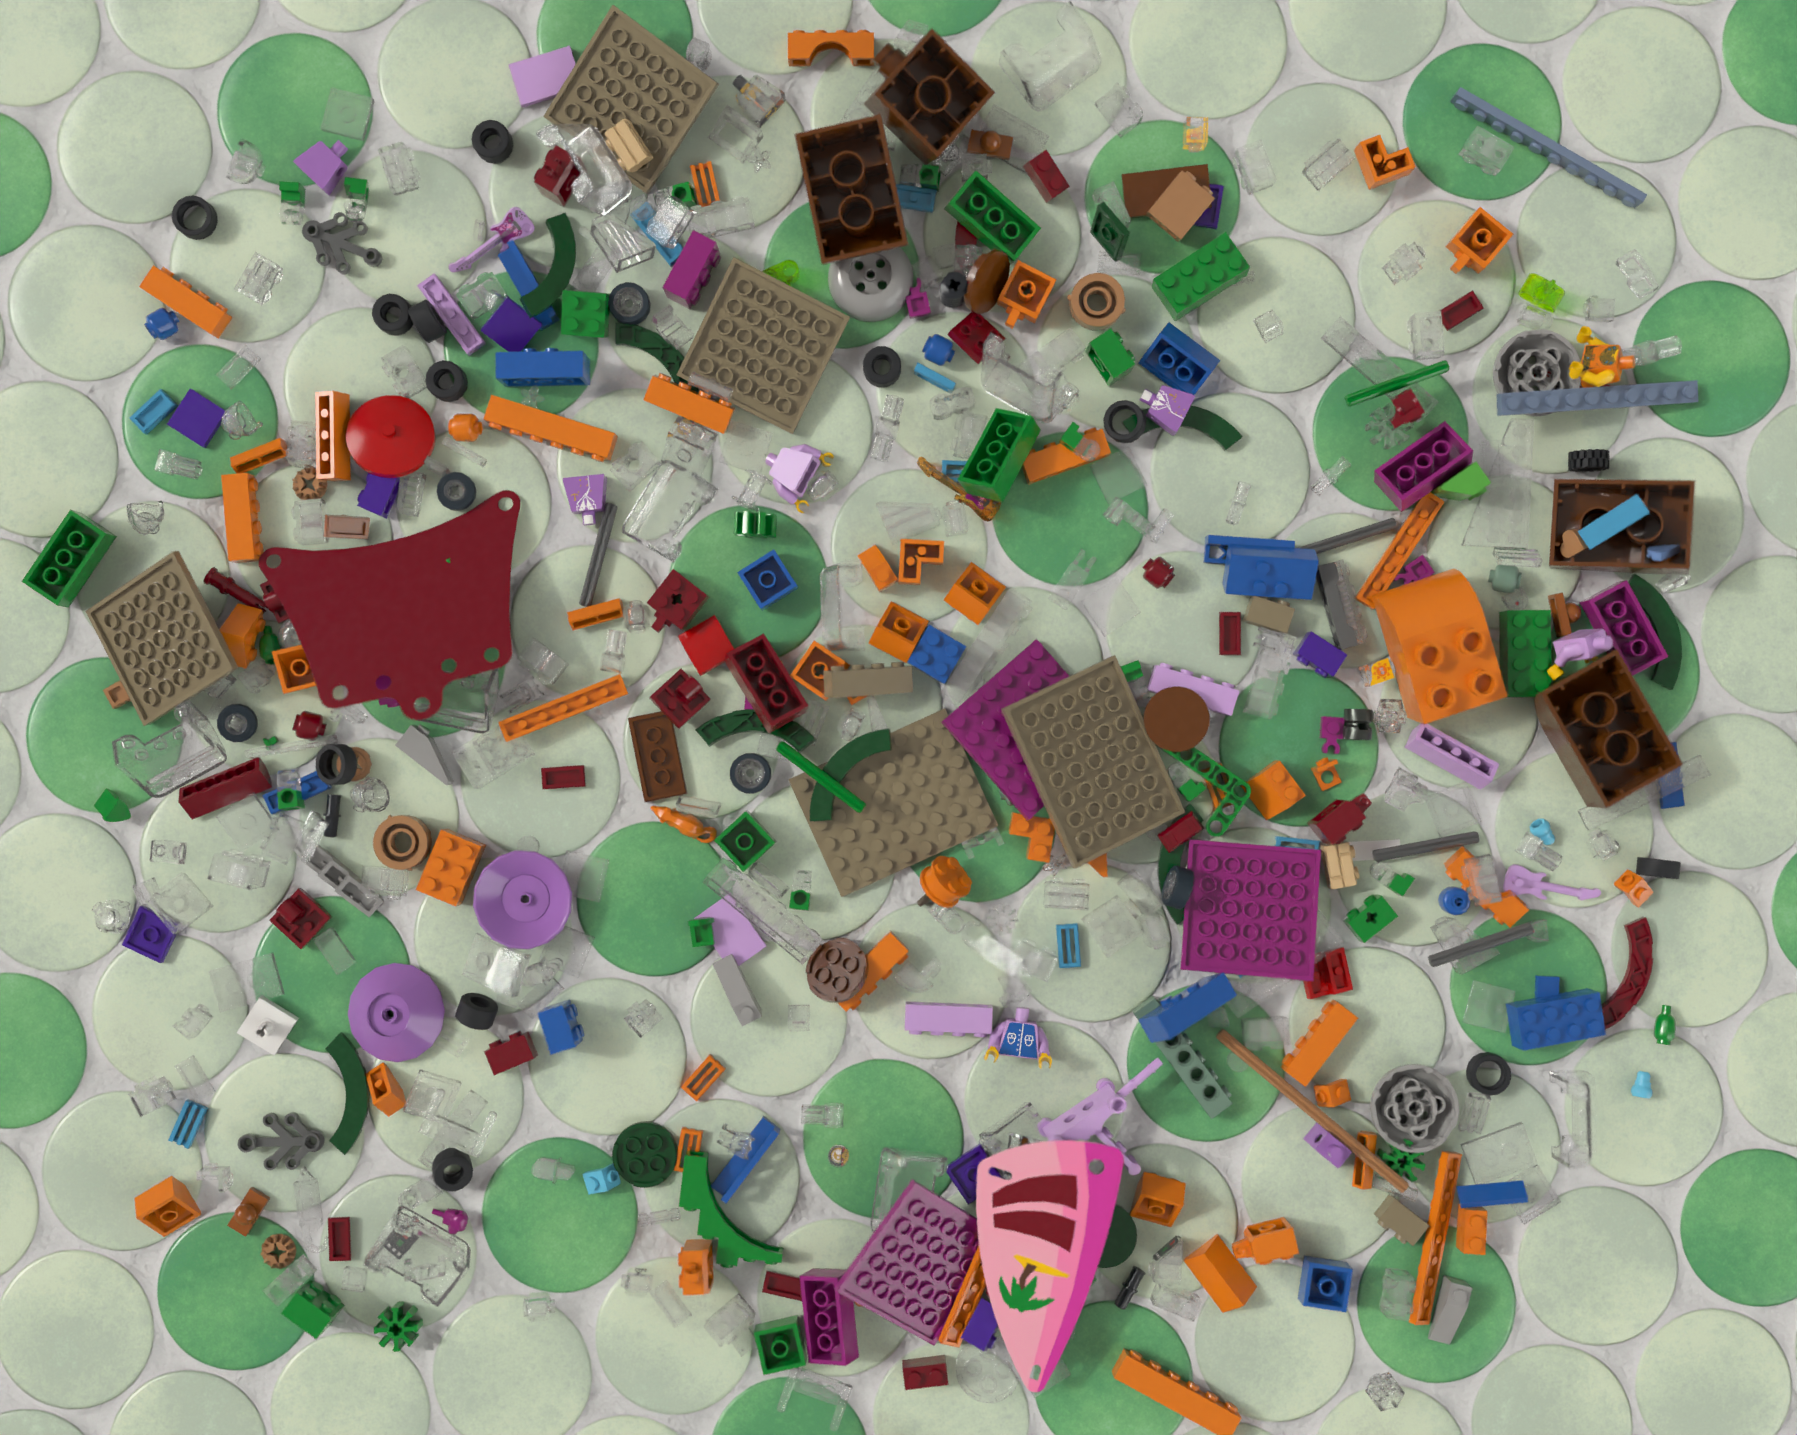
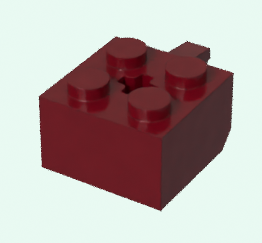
M555 145L553 150L550 149L546 154L543 167L536 171L534 183L543 196L565 207L585 173V169L576 156Z
M672 569L647 602L648 605L656 610L654 616L657 619L651 628L659 633L665 625L670 627L674 624L683 631L710 597ZM682 595L681 600L683 602L675 604V596L680 597Z
M1364 793L1349 801L1334 800L1307 824L1322 843L1339 845L1347 838L1345 835L1351 830L1354 832L1364 824L1362 821L1367 817L1363 813L1372 802Z

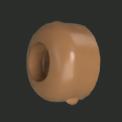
M1092 273L1084 276L1076 283L1072 293L1067 296L1068 301H1070V312L1079 325L1089 330H1104L1112 326L1120 315L1126 311L1124 308L1125 296L1121 285L1116 279L1104 273ZM1092 294L1103 296L1107 302L1106 308L1102 311L1091 310L1088 307L1087 298Z
M389 815L378 826L373 837V848L377 858L385 866L395 870L407 869L408 871H413L412 867L421 864L426 859L432 846L431 831L422 820L410 815L393 817ZM400 832H406L412 839L411 848L405 853L400 852L395 845L396 835Z

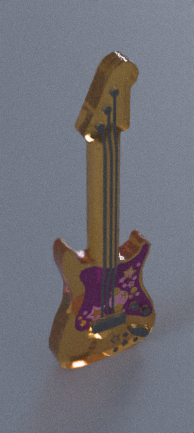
M924 457L918 458L917 465L927 477L935 478L958 493L955 495L954 500L969 506L984 521L989 522L995 517L1000 509L1001 502L967 494L962 485L938 471Z

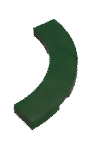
M566 212L548 218L545 222L551 235L554 256L551 269L543 282L520 298L529 318H533L550 308L562 295V290L566 289L573 274L576 260V242Z
M615 322L616 345L634 347L650 354L668 370L674 383L684 382L692 386L691 390L699 393L698 386L677 376L685 357L671 342L658 333L642 326Z
M1192 405L1180 427L1192 428L1203 432L1218 443L1224 451L1243 437L1236 428L1222 417ZM1149 408L1142 410L1146 417V427L1143 434L1161 428L1146 416ZM1135 414L1122 422L1129 433L1137 425Z
M1632 574L1628 583L1643 611L1651 619L1653 629L1668 655L1667 658L1656 663L1651 681L1669 690H1673L1682 660V642L1678 623L1663 596L1645 579Z
M754 709L737 710L714 717L695 729L709 747L725 737L738 733L761 732L768 734ZM793 720L769 733L786 741L799 753L816 741V738L807 729Z
M890 729L869 732L850 741L830 758L823 771L838 783H841L847 773L861 760L880 752L892 750ZM818 782L814 786L811 797L810 822L832 820L835 795Z
M1189 803L1184 808L1185 813L1177 816L1171 825L1191 811L1194 812L1200 823L1204 820ZM1187 841L1170 853L1161 844L1157 867L1161 896L1164 881L1169 870L1173 866H1180L1182 853ZM1165 905L1169 915L1177 925L1184 920V907L1176 909Z
M340 1032L325 1048L341 1071L346 1091L344 1114L339 1127L329 1142L346 1155L360 1136L365 1118L367 1117L369 1086L366 1078L365 1066L363 1067L358 1051L351 1041Z

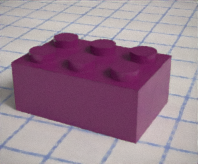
M694 230L692 231L662 287L667 298L689 310L692 305L696 306L701 297L700 290L703 286H707L711 278L709 274L712 268H716L721 260V256H719L720 251L715 241Z

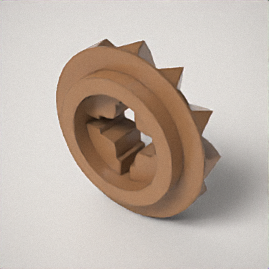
M305 467L303 470L298 471L295 478L292 479V489L296 496L304 501H317L326 493L327 481L316 479V468ZM304 479L313 480L312 485L315 491L310 488L305 489L306 483Z
M351 747L361 767L357 768L356 774L351 781H359L370 773L372 763L370 755L364 749ZM338 756L336 764L337 770L340 773L341 760Z
M274 1234L268 1237L262 1244L260 1255L263 1257L264 1263L268 1264L271 1268L282 1269L293 1262L296 1256V1246L287 1235ZM276 1246L279 1250L285 1251L279 1257L277 1254L271 1253L276 1249Z

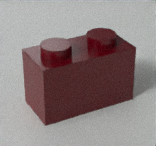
M1047 149L1023 166L1046 203L1070 187Z
M520 1030L509 1035L510 1039L502 1042L499 1039L489 1044L490 1048L485 1050L484 1053L493 1075L509 1070L538 1056L529 1032L522 1034Z
M945 1355L902 1360L905 1390L948 1385Z

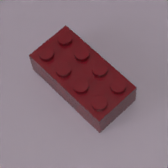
M764 633L726 653L725 664L768 734L806 713L809 705Z

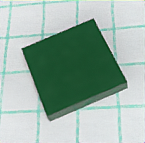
M1102 202L1097 206L1090 233L1110 257L1117 262L1122 259L1130 231L1107 204Z

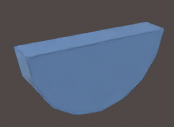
M1658 545L1647 549V557L1655 561H1662L1680 553V545Z

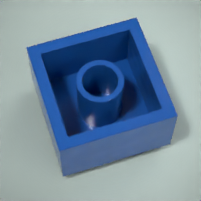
M774 549L737 572L762 611L798 589V586Z
M929 625L907 663L944 685L967 646Z
M570 999L547 1006L537 1013L550 1055L574 1048L583 1041L584 1030L581 1024L578 1025L576 1016H578L577 1008L574 1003H571Z
M1304 1255L1298 1300L1303 1306L1347 1312L1353 1269L1344 1261Z

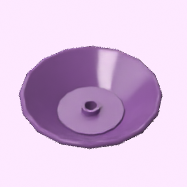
M515 850L498 856L482 870L474 887L473 908L479 925L492 940L508 948L532 949L550 942L563 930L571 913L572 891L566 874L552 859L536 851ZM523 895L529 897L527 903L522 900Z
M391 963L376 967L360 979L350 996L348 1019L352 1035L363 1050L379 1060L402 1062L417 1058L432 1047L442 1030L445 1008L441 991L428 974L413 965ZM390 1010L394 1013L393 1018L388 1015Z

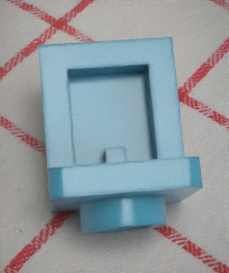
M614 1164L582 1174L589 1195L609 1191L621 1184Z

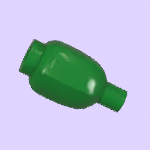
M265 626L263 630L264 635L259 641V652L265 663L272 665L275 664L272 652L281 650V645L278 637L273 634L272 627Z
M1662 1005L1661 1014L1655 1019L1653 1034L1657 1039V1044L1671 1045V1041L1675 1038L1676 1023L1671 1015V1006Z

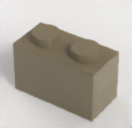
M1250 597L1242 622L1282 635L1288 633L1295 608L1290 607V603L1278 600L1276 603L1270 601V597Z
M1391 1194L1386 1197L1374 1213L1379 1219L1377 1223L1387 1231L1390 1228L1395 1231L1394 1237L1404 1245L1408 1242L1414 1246L1429 1227L1424 1220Z

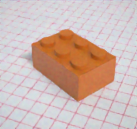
M441 829L416 890L453 906L462 905L486 844L450 829Z

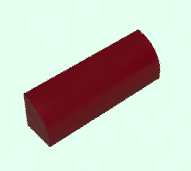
M257 757L180 788L178 802L193 820L272 788V782L264 762L260 757Z

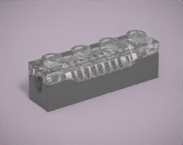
M1343 559L1318 566L1316 574L1334 644L1340 650L1367 643L1365 639L1367 638V631L1360 621V617H1362L1361 609L1354 600L1356 596L1353 584H1350L1348 578L1350 570L1348 565L1344 564Z

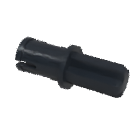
M327 794L326 813H323V816H325V837L333 838L337 836L338 820L341 817L339 814L341 795Z
M1136 1266L1132 1267L1133 1269L1127 1280L1122 1282L1123 1287L1114 1302L1120 1309H1126L1134 1293L1138 1292L1137 1288L1146 1274Z

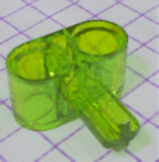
M793 260L782 261L762 271L789 286L795 283L800 276L798 265ZM787 268L795 269V273L792 276H786L784 271Z
M1530 273L1518 294L1521 298L1538 308L1554 313L1566 292L1555 284L1556 281L1554 279L1549 281L1538 274Z

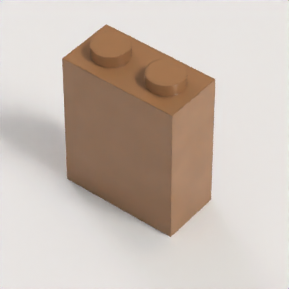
M1181 171L1146 213L1151 220L1177 242L1184 237L1215 199L1212 196L1213 192L1204 185L1201 187L1196 183L1195 176L1188 171L1186 173Z

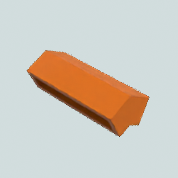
M278 438L230 457L231 467L236 474L245 473L288 456L289 450L285 440ZM279 449L281 450V451H278V452L273 453V454H271V455H268V456H266V457H263L264 455H267V454L272 453V452H274V451H277V450H279ZM258 459V460H255V461L250 462V463H248V464H245V465H243V466H240L241 464H244V463L249 462V461H251V460Z
M618 598L570 611L567 614L572 630H577L624 617L625 611L622 600Z
M1369 1131L1358 1132L1357 1141L1364 1146V1138L1366 1137L1365 1147L1375 1155L1377 1134ZM1355 1154L1352 1186L1359 1189H1372L1373 1169ZM1363 1162L1362 1180L1360 1182L1361 1167Z

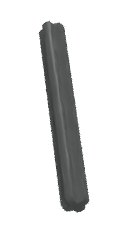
M606 503L579 601L581 606H591L618 508L612 503Z
M1390 518L1299 548L1315 549L1316 554L1394 530L1397 528V524L1394 518Z
M1473 831L1377 849L1372 852L1373 859L1379 862L1475 844L1479 842L1478 832Z
M1524 923L1429 955L1428 961L1432 967H1437L1532 935L1534 930L1531 923Z

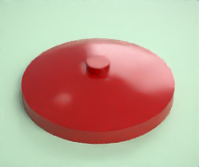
M385 395L365 402L353 413L346 429V442L352 458L363 470L378 477L397 478L415 472L427 462L435 446V430L429 414L417 402L403 396Z

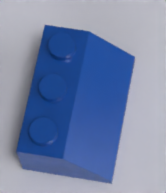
M1168 322L1138 363L1169 387L1195 395L1220 360Z

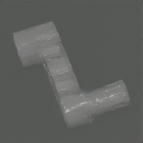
M1118 497L1113 499L1102 514L1106 520L1116 526L1119 525L1122 519L1154 543L1158 542L1164 534L1163 530L1174 518L1173 513L1163 508L1156 520L1151 523Z

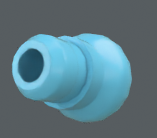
M1540 818L1531 823L1530 833L1541 840L1544 845H1551L1555 842V836L1550 829V823L1546 819Z
M1643 1071L1637 1073V1078L1631 1088L1632 1096L1647 1099L1652 1097L1650 1073Z

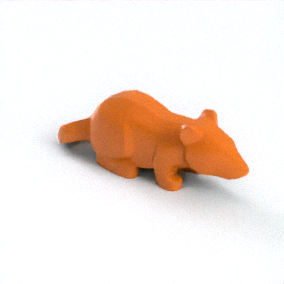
M665 806L650 807L662 824L666 822L685 836L692 837L693 839L696 838L702 843H710L717 836L715 828L710 826L704 827L703 823L691 814H682L677 808L671 810V808ZM703 834H710L708 839L699 838Z

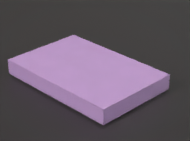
M570 46L508 64L522 108L556 97L576 64Z
M730 893L695 917L714 918L712 926L715 944L713 946L721 958L733 954L738 966L767 946Z

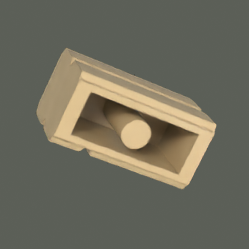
M623 119L604 133L607 137L605 141L612 152L615 151L619 156L617 161L624 171L636 172L653 159L652 154L630 120Z
M1343 841L1339 845H1321L1320 850L1327 887L1329 889H1338L1357 885L1356 879H1359V871L1357 866L1354 867L1352 858H1355L1353 845H1350L1347 841Z

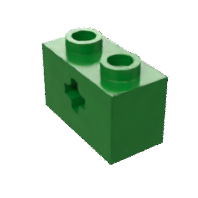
M1378 894L1368 896L1363 901L1364 905L1359 909L1354 908L1346 914L1347 918L1343 920L1360 942H1367L1398 917L1383 896ZM1367 913L1372 914L1370 916L1372 919L1371 921L1366 920L1368 918Z

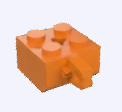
M1479 207L1445 246L1457 258L1450 267V270L1457 274L1466 266L1479 274L1494 259L1513 236V233L1483 208Z
M1018 260L997 301V305L1005 308V312L1010 314L1005 326L1013 329L1018 319L1021 321L1026 319L1035 324L1055 286L1056 279ZM1029 289V294L1024 295L1023 291Z
M814 640L790 676L827 701L829 697H824V676L821 674L819 677L816 676L817 671L815 668H820L823 665L825 666L824 671L831 670V666H844V669H849L851 665Z
M1284 1217L1248 1225L1243 1232L1245 1238L1232 1243L1236 1259L1252 1257L1255 1263L1260 1265L1270 1264L1272 1260L1278 1258L1282 1260L1291 1259L1295 1254H1299L1293 1227Z
M686 1240L684 1247H681V1252L678 1253V1266H682V1271L679 1275V1288H683V1295H705L710 1293L714 1283L712 1240Z

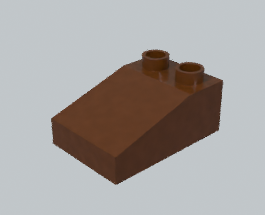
M1554 479L1549 567L1552 569L1689 575L1695 480ZM1636 494L1650 512L1591 550L1587 548L1570 558H1566L1561 554L1560 547L1563 543L1562 536L1565 531L1571 529L1581 530ZM1680 545V553L1665 560L1655 561L1647 557V549L1649 547Z

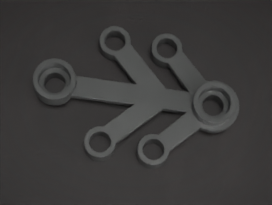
M342 212L336 213L333 219L319 223L318 221L310 220L303 225L302 234L306 240L313 242L317 252L316 261L322 266H327L331 262V257L325 252L322 240L330 244L337 262L336 270L343 275L348 274L351 267L346 262L341 248L362 257L371 267H377L382 262V255L377 249L368 248L366 250L346 241L354 236H363L367 233L368 227L362 221H356L353 227L333 235L326 231L337 226L345 227L348 224V218ZM344 217V221L338 223V218ZM358 226H364L362 231H357ZM316 228L315 233L310 234V229ZM374 253V258L368 259L369 254ZM326 256V261L321 262V257ZM346 264V269L341 271L340 266Z
M296 1112L287 1114L284 1122L287 1126H292L301 1135L298 1137H294L278 1122V1116L275 1113H268L263 1117V1124L270 1127L280 1137L256 1138L255 1135L248 1133L239 1138L237 1145L239 1150L245 1153L252 1151L256 1147L281 1146L272 1156L264 1160V1167L267 1170L275 1169L279 1165L280 1159L293 1146H302L295 1155L290 1156L285 1161V1166L290 1170H294L300 1165L301 1159L309 1151L316 1152L320 1150L325 1140L320 1131L306 1128L299 1121L300 1117ZM268 1116L273 1118V1123L268 1122ZM289 1116H293L295 1118L294 1123L289 1121ZM311 1137H315L317 1139L316 1144H313L311 1142ZM247 1138L252 1140V1145L246 1143ZM290 1159H294L296 1161L295 1166H292L290 1164ZM269 1160L274 1161L273 1167L268 1164Z

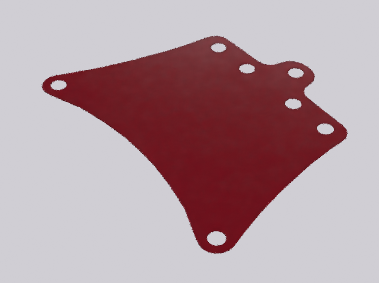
M510 490L500 491L465 514L433 528L392 541L347 549L315 551L272 547L261 554L259 558L260 570L281 601L309 661L319 698L325 707L338 709L382 698H392L399 703L406 717L413 720H424L432 717L441 708L443 690L449 682L501 668L511 660L510 577L513 543L521 500L515 492ZM504 497H508L513 501L512 508L507 511L501 510L498 506L499 501ZM274 554L280 556L281 563L278 567L270 568L267 566L266 560L269 556ZM496 648L499 651V657L496 661L489 662L484 658V653L487 649ZM446 659H453L456 662V669L451 673H445L441 668L442 663ZM386 675L391 679V684L387 689L381 690L376 686V680L380 676ZM337 686H345L348 690L347 696L342 700L335 699L333 690ZM419 698H426L429 701V708L424 712H419L414 707L415 701Z

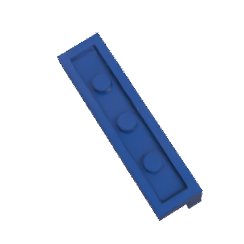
M511 240L507 242L510 248L498 254V257L518 292L523 296L540 284L518 246ZM552 306L535 316L536 319L542 322L541 331L560 320Z
M1208 535L1205 537L1203 563L1225 564L1226 559L1222 558L1225 555L1227 556V551L1223 547H1228V544L1295 548V541ZM1210 546L1219 547L1224 554L1218 559L1209 558Z
M765 1116L761 1118L711 1184V1187L722 1195L721 1200L724 1203L729 1201L780 1133V1128Z

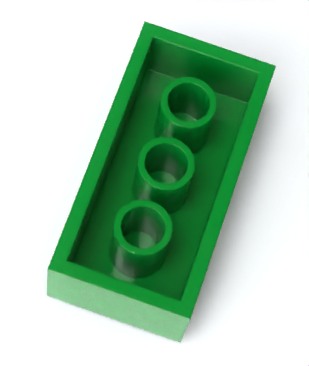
M976 170L944 208L945 211L991 251L992 249H997L1006 253L1010 265L1019 257L1041 229L1039 225Z
M1225 232L1155 277L1151 288L1176 322L1246 277L1250 266Z
M999 408L995 409L957 479L967 494L999 502L1004 501L1041 431L1031 415Z
M70 509L21 582L55 605L69 608L117 536L83 513Z
M1506 610L1499 612L1500 672L1507 693L1505 698H1535L1538 693L1552 686V678L1547 673V670L1551 667V610Z

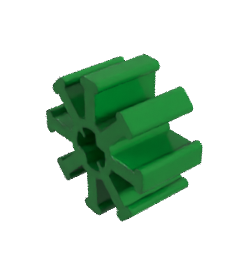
M750 511L734 513L733 534L735 536L776 538V514H766V512L752 513Z
M1403 1138L1406 1146L1413 1144L1411 1140ZM1385 1141L1390 1146L1391 1153L1379 1148L1377 1155L1382 1160L1387 1159L1388 1161L1385 1164L1402 1177L1404 1172L1405 1177L1409 1181H1416L1417 1177L1410 1168L1416 1167L1421 1171L1425 1170L1426 1165L1421 1160H1414L1420 1155L1423 1156L1424 1152L1411 1153L1402 1151ZM1404 1157V1161L1398 1162L1399 1158L1402 1159Z
M403 1301L397 1302L391 1310L387 1306L378 1316V1319L381 1320L374 1327V1334L387 1332L388 1334L379 1341L381 1347L384 1348L391 1338L394 1339L393 1352H399L406 1343L410 1347L419 1336L416 1333L423 1326V1319L413 1321L409 1319L418 1311L414 1305L406 1312V1315L403 1314Z

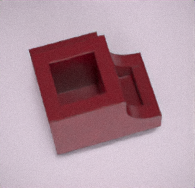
M1411 387L1391 398L1396 412L1390 419V422L1395 429L1404 423H1413L1422 418V414L1425 413Z

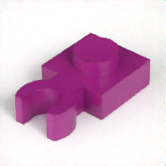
M916 278V287H910L911 295L906 296L910 319L931 314L927 293H920V278Z
M1420 555L1403 567L1406 572L1405 574L1396 575L1393 581L1401 578L1404 580L1405 585L1411 583V581L1414 582L1429 577L1435 572L1425 557Z
M1321 716L1320 738H1326V742L1322 745V753H1327L1328 746L1332 745L1334 747V754H1339L1340 746L1337 743V739H1343L1344 717Z

